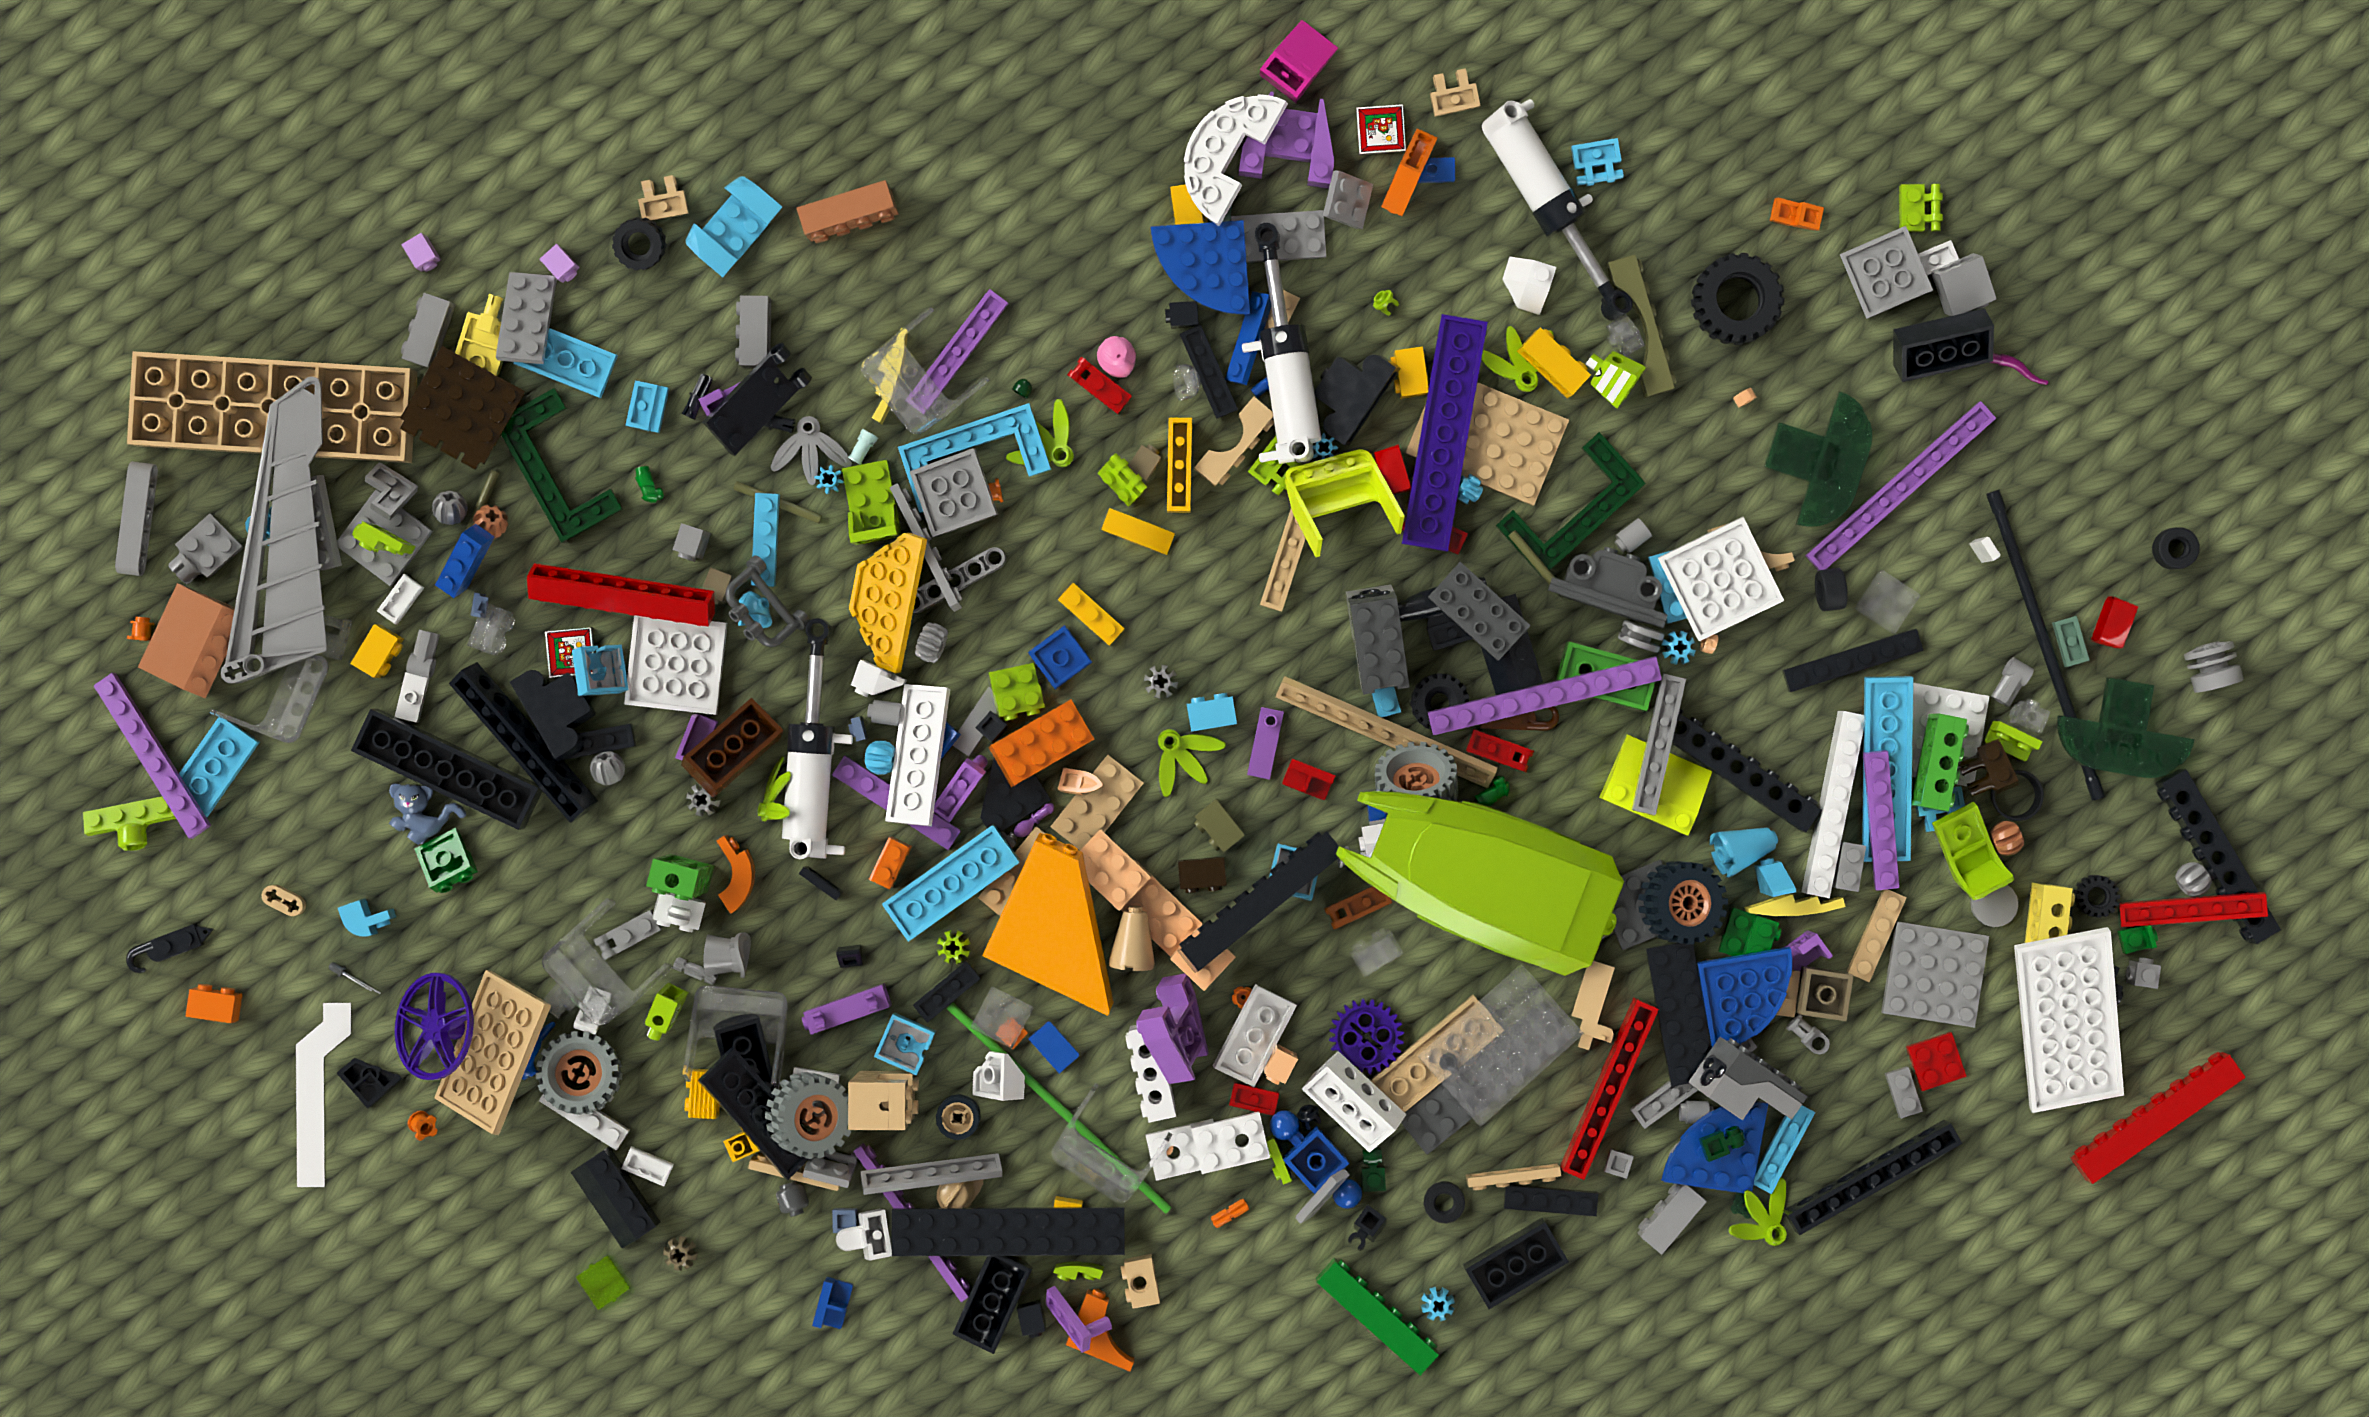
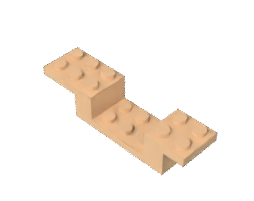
M1101 829L1080 850L1083 852L1089 883L1119 911L1127 910L1128 906H1141L1142 910L1147 912L1151 939L1203 991L1236 958L1227 948L1200 971L1194 973L1177 951L1181 949L1179 944L1192 934L1193 937H1196L1199 934L1197 929L1203 923L1137 860H1133Z

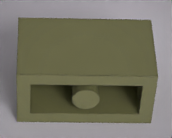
M1217 799L1213 800L1194 816L1197 819L1194 824L1202 833L1206 831L1210 835L1211 839L1208 841L1216 851L1221 849L1224 853L1245 836L1244 832Z

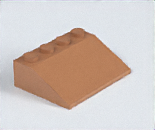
M177 583L138 668L206 699L227 654L235 607Z

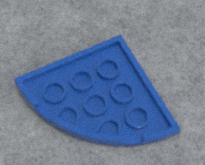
M1244 220L1224 221L1220 226L1210 222L1151 227L1152 241L1158 259L1166 274L1183 293L1201 305L1231 314H1250Z
M1790 947L1697 962L1712 1047L1719 1037L1726 1041L1732 1038L1741 1045V1043L1754 1035H1758L1775 1017L1787 995L1786 991L1792 975V952Z
M1756 1101L1743 1120L1723 1107H1719L1698 1119L1680 1137L1681 1141L1676 1146L1674 1152L1670 1153L1661 1180L1667 1183L1744 1193L1746 1190L1752 1192L1768 1103ZM1732 1126H1739L1743 1130L1746 1138L1744 1141L1745 1145L1732 1149L1731 1145H1729L1730 1154L1711 1162L1706 1161L1699 1138L1719 1130L1723 1132L1725 1137V1130Z

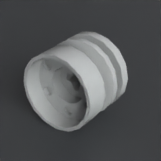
M2217 641L2204 644L2184 654L2185 660H2197V662L2188 664L2187 668L2200 670V673L2190 678L2195 693L2225 687L2244 680L2240 665H2228L2227 662L2237 657L2236 652L2225 654L2226 650L2235 647L2233 641Z

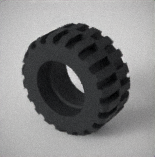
M1732 253L1723 258H1718L1699 275L1696 280L1697 283L1692 290L1694 295L1691 300V307H1694L1695 310L1693 313L1695 320L1698 319L1701 324L1699 327L1702 331L1706 330L1710 333V338L1713 340L1717 338L1721 340L1720 343L1724 344L1733 343L1734 345H1741L1756 340L1772 329L1776 320L1781 316V307L1784 305L1785 298L1782 297V292H1784L1783 284L1780 285L1778 282L1780 276L1777 272H1772L1770 269L1772 265L1768 262L1764 264L1760 261L1761 258L1756 255L1750 257L1748 253H1740L1739 255ZM1731 278H1741L1754 287L1758 295V308L1750 318L1741 321L1733 320L1720 310L1717 303V291L1724 281Z

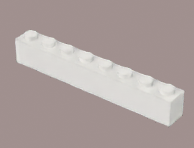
M1838 711L1819 802V808L1822 810L1815 821L1801 891L1803 893L1830 898L1864 731V715L1846 711Z

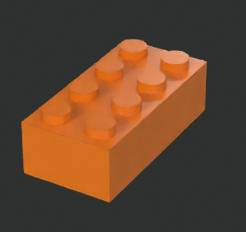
M1072 699L995 742L988 748L1010 786L1013 787L1094 740V737Z

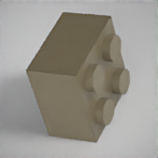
M1801 965L1795 1012L1800 1015L1847 1021L1854 975L1844 971Z

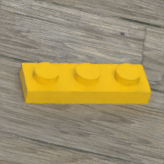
M1074 583L1058 599L1109 646L1125 629Z

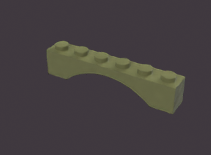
M1636 255L1608 262L1606 270L1610 283L1615 290L1619 289V291L1626 292L1631 297L1632 307L1638 314L1643 326L1645 336L1643 366L1646 369L1640 376L1639 381L1644 398L1671 391L1675 388L1676 377L1673 370L1670 371L1667 362L1670 361L1667 349H1663L1661 343L1663 339L1661 327L1656 326L1654 318L1657 317L1655 306L1649 303L1647 295H1650L1648 283L1643 282L1641 273L1644 272L1640 259H1636Z

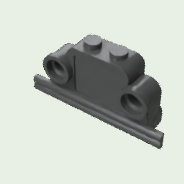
M1605 547L1604 550L1594 552L1591 557L1585 554L1574 557L1569 563L1564 581L1554 577L1551 579L1548 591L1559 594L1558 596L1643 624H1652L1664 628L1667 614L1654 610L1657 599L1662 593V585L1657 578L1646 576V566L1639 562L1640 558L1631 554H1627L1626 557L1617 555L1618 550Z

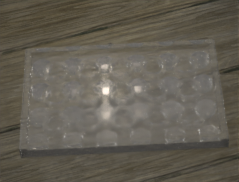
M1520 964L1419 1054L1418 1057L1481 1127L1584 1033L1528 970Z

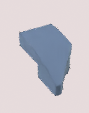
M474 592L471 616L485 618L489 600L486 594Z

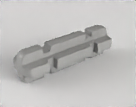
M680 957L676 958L673 969L679 972L684 971V974L696 979L705 980L704 982L710 985L715 984L718 974L707 977L704 967L692 962L687 963V960Z

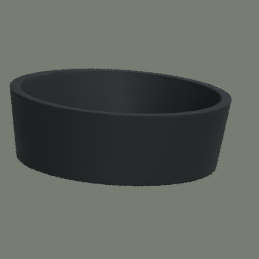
M2014 770L2015 774L2028 779L2034 788L2035 797L2030 809L2017 816L2004 814L1996 804L1995 790L1993 791L1992 789L1991 801L1994 808L2005 818L2013 821H2023L2033 817L2040 810L2044 799V792L2040 781L2033 774L2023 770Z

